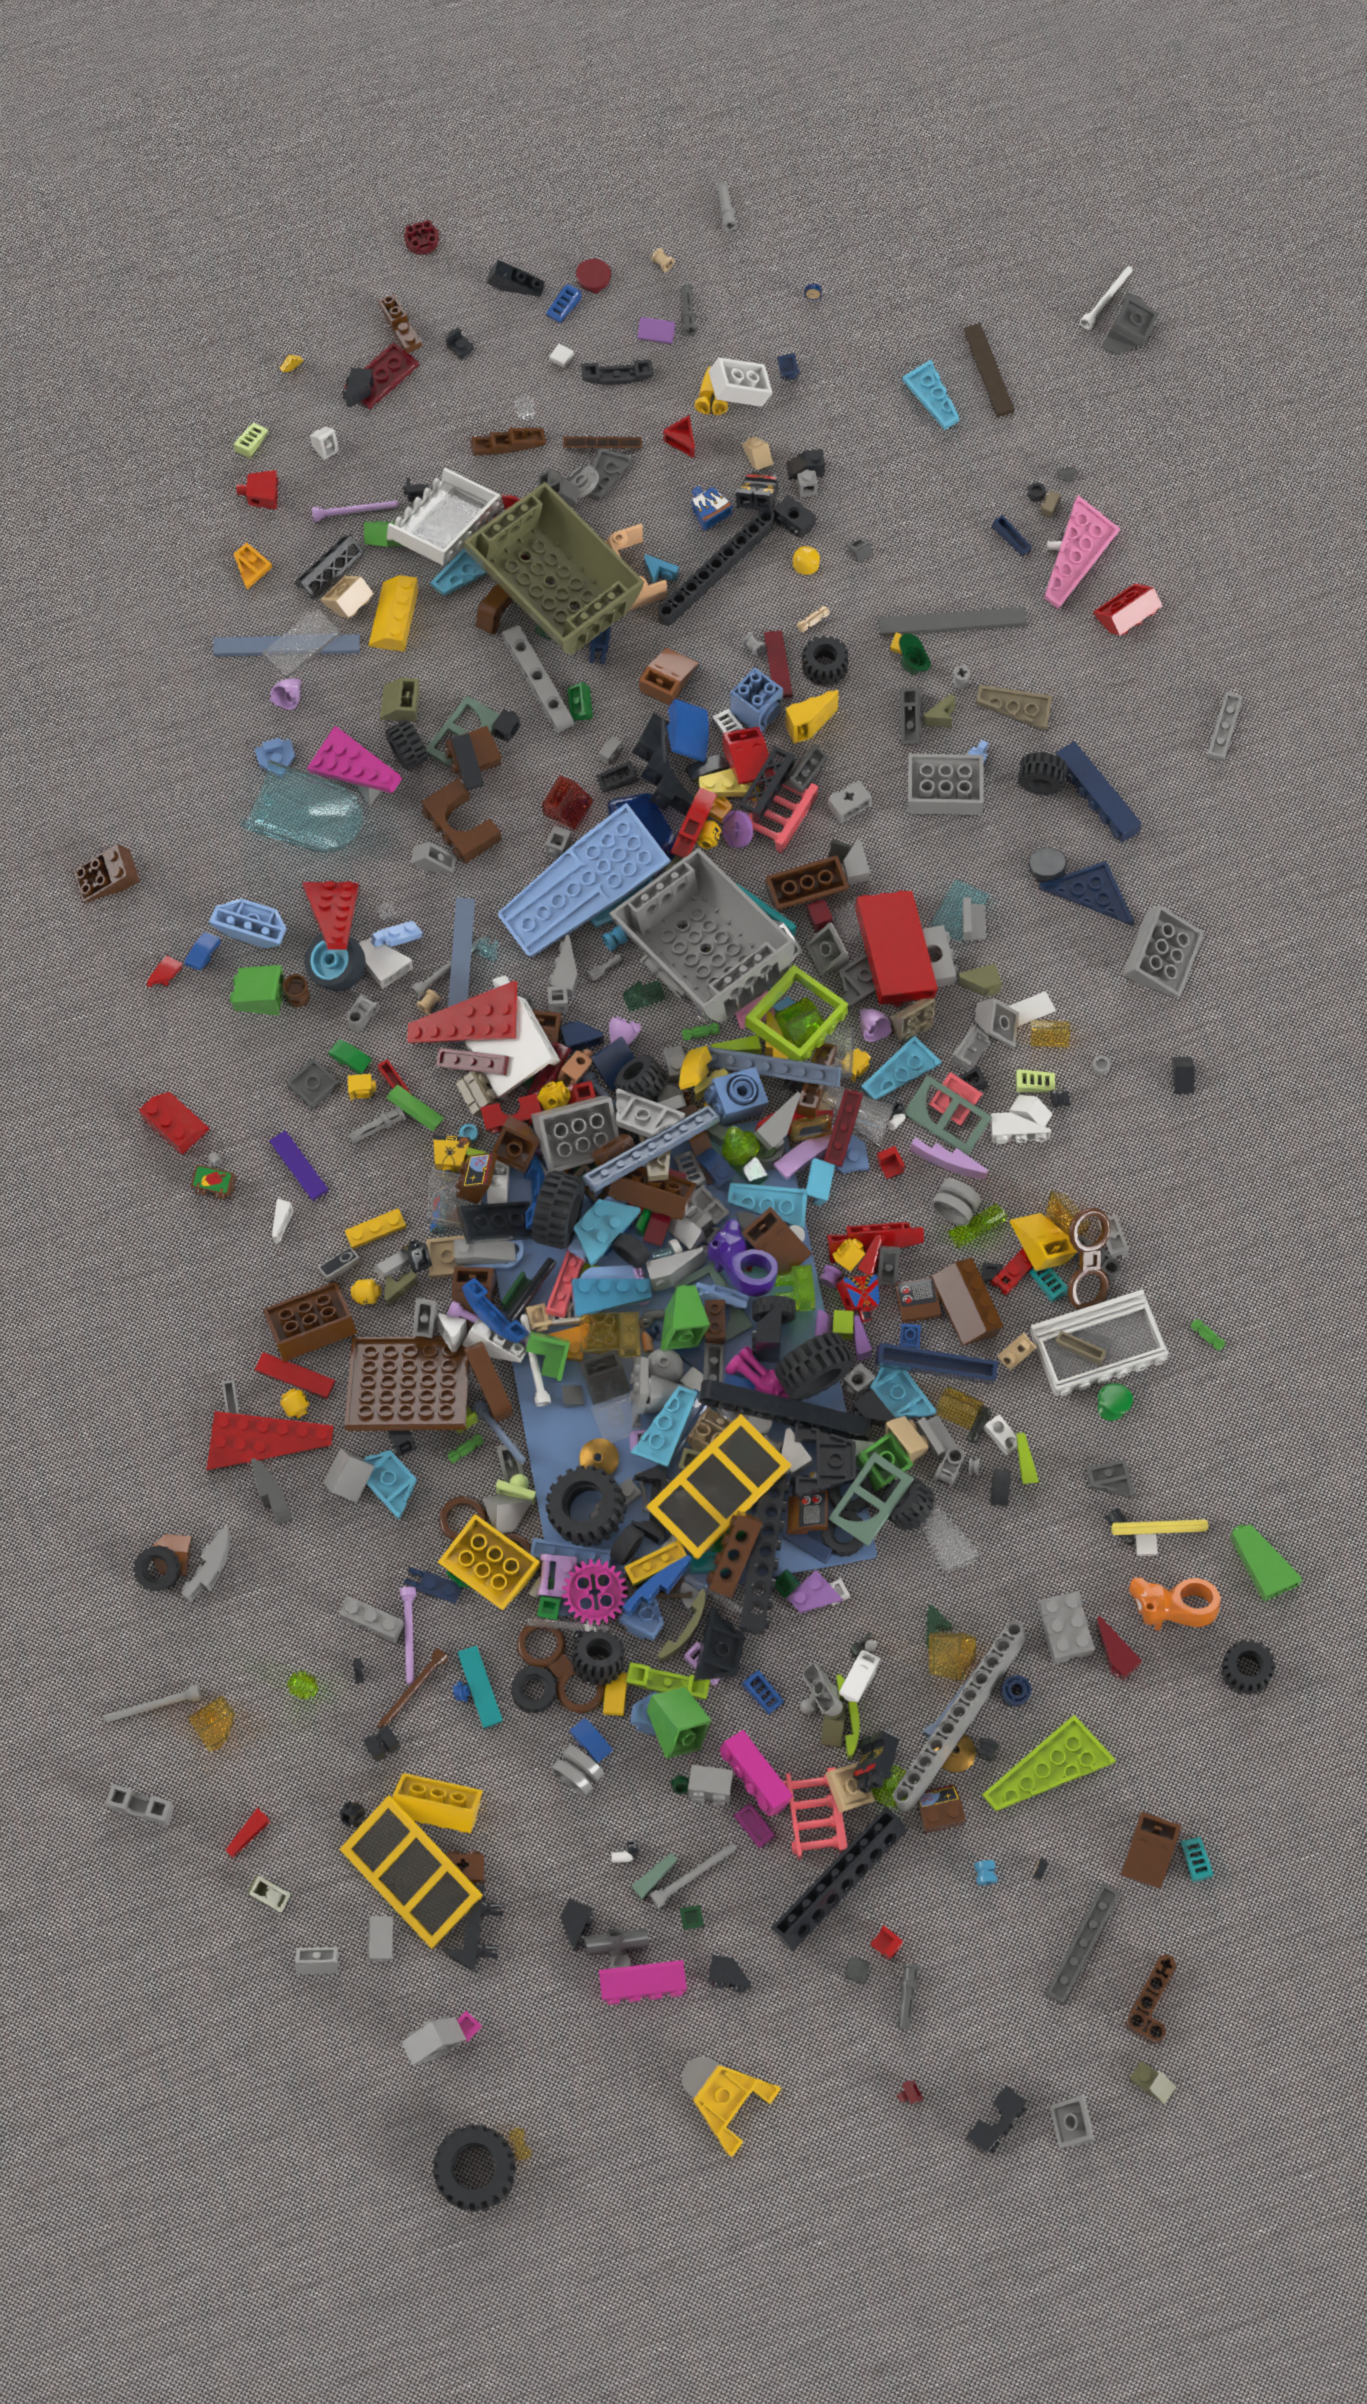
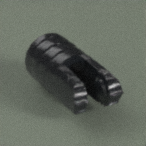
M1120 1508L1114 1509L1104 1517L1110 1526L1113 1523L1128 1522ZM1133 1534L1119 1535L1124 1543L1133 1545L1135 1541Z

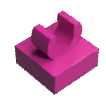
M467 2011L457 2019L466 2042L482 2028L481 2024Z

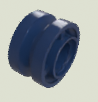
M1020 1675L1009 1677L1000 1688L1001 1699L1012 1707L1024 1704L1031 1695L1029 1681ZM1012 1686H1015L1020 1690L1019 1696L1014 1695L1012 1693Z

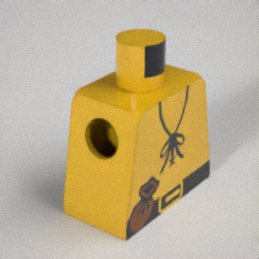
M433 1135L436 1170L443 1171V1180L453 1181L454 1173H460L459 1167L462 1161L465 1162L469 1156L466 1155L468 1147L471 1148L470 1137Z

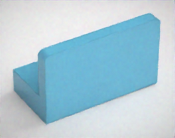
M815 1158L811 1162L805 1194L815 1198L814 1204L821 1206L828 1201L835 1165Z

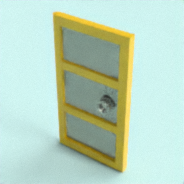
M740 1414L646 1506V1509L698 1560L730 1528L729 1523L732 1516L736 1515L738 1511L745 1513L792 1465Z
M390 1795L385 1797L383 1802L340 1848V1851L431 1949L440 1943L483 1896Z

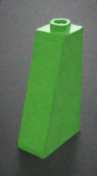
M1241 1524L1233 1529L1230 1539L1263 1602L1300 1586L1302 1582L1301 1576L1251 1524L1246 1526Z

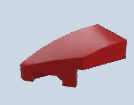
M166 955L149 977L146 986L152 987L153 984L161 983L163 986L169 985V980H172L182 969V963Z

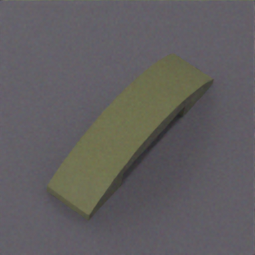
M703 1589L691 1605V1611L695 1615L676 1643L669 1639L657 1655L658 1662L662 1663L674 1657L695 1635L705 1611L706 1593Z

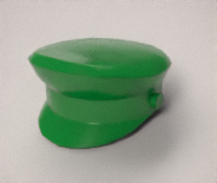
M1110 1383L1102 1387L1098 1393L1097 1409L1099 1415L1109 1421L1122 1417L1132 1406L1133 1396L1131 1391L1119 1383Z

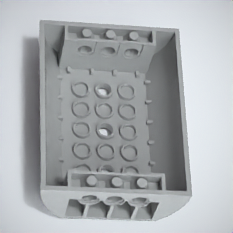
M697 848L609 913L612 920L714 1021L725 1022L776 984L788 971L793 959L794 940L700 848ZM681 924L688 925L685 929L678 928ZM705 947L711 948L707 953L702 952V949Z

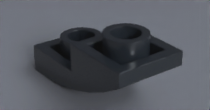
M722 755L707 757L704 762L697 761L687 766L685 771L692 782H699V777L727 770L729 766Z

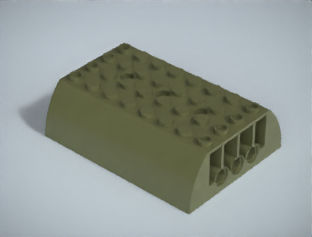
M546 482L463 541V547L467 554L568 655L574 654L626 615L638 598L644 585V581ZM527 555L530 559L523 560L520 556ZM552 580L555 584L547 585L545 581ZM577 605L579 610H572L570 606Z

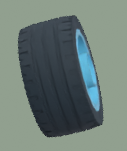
M320 934L312 940L305 953L304 965L310 979L320 987L328 990L344 991L350 989L358 983L365 971L366 958L360 944L351 937H349L347 950H328L323 935Z

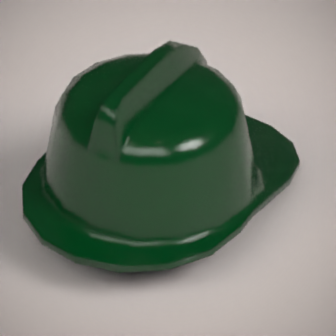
M911 633L903 634L899 638V646L902 652L900 663L902 667L912 676L920 671H927L931 666V662L920 639Z

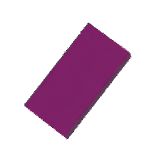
M751 1803L733 1815L758 1849L775 1837L773 1831Z

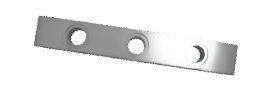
M516 625L501 632L508 650L555 732L559 733L574 726L568 709L520 626Z

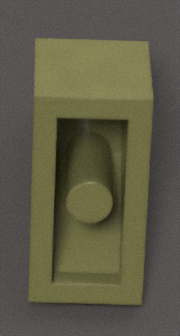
M995 964L958 973V984L981 996H994L1001 992L1002 982Z

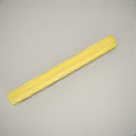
M1205 1519L1113 1523L1111 1526L1113 1535L1206 1532L1209 1528L1208 1521Z

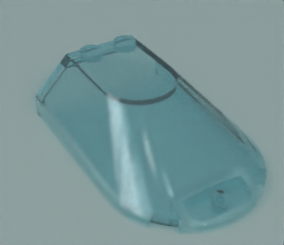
M269 760L263 786L249 817L246 820H242L241 828L314 852L327 853L346 847L357 837L362 827L363 813L356 796L347 788Z

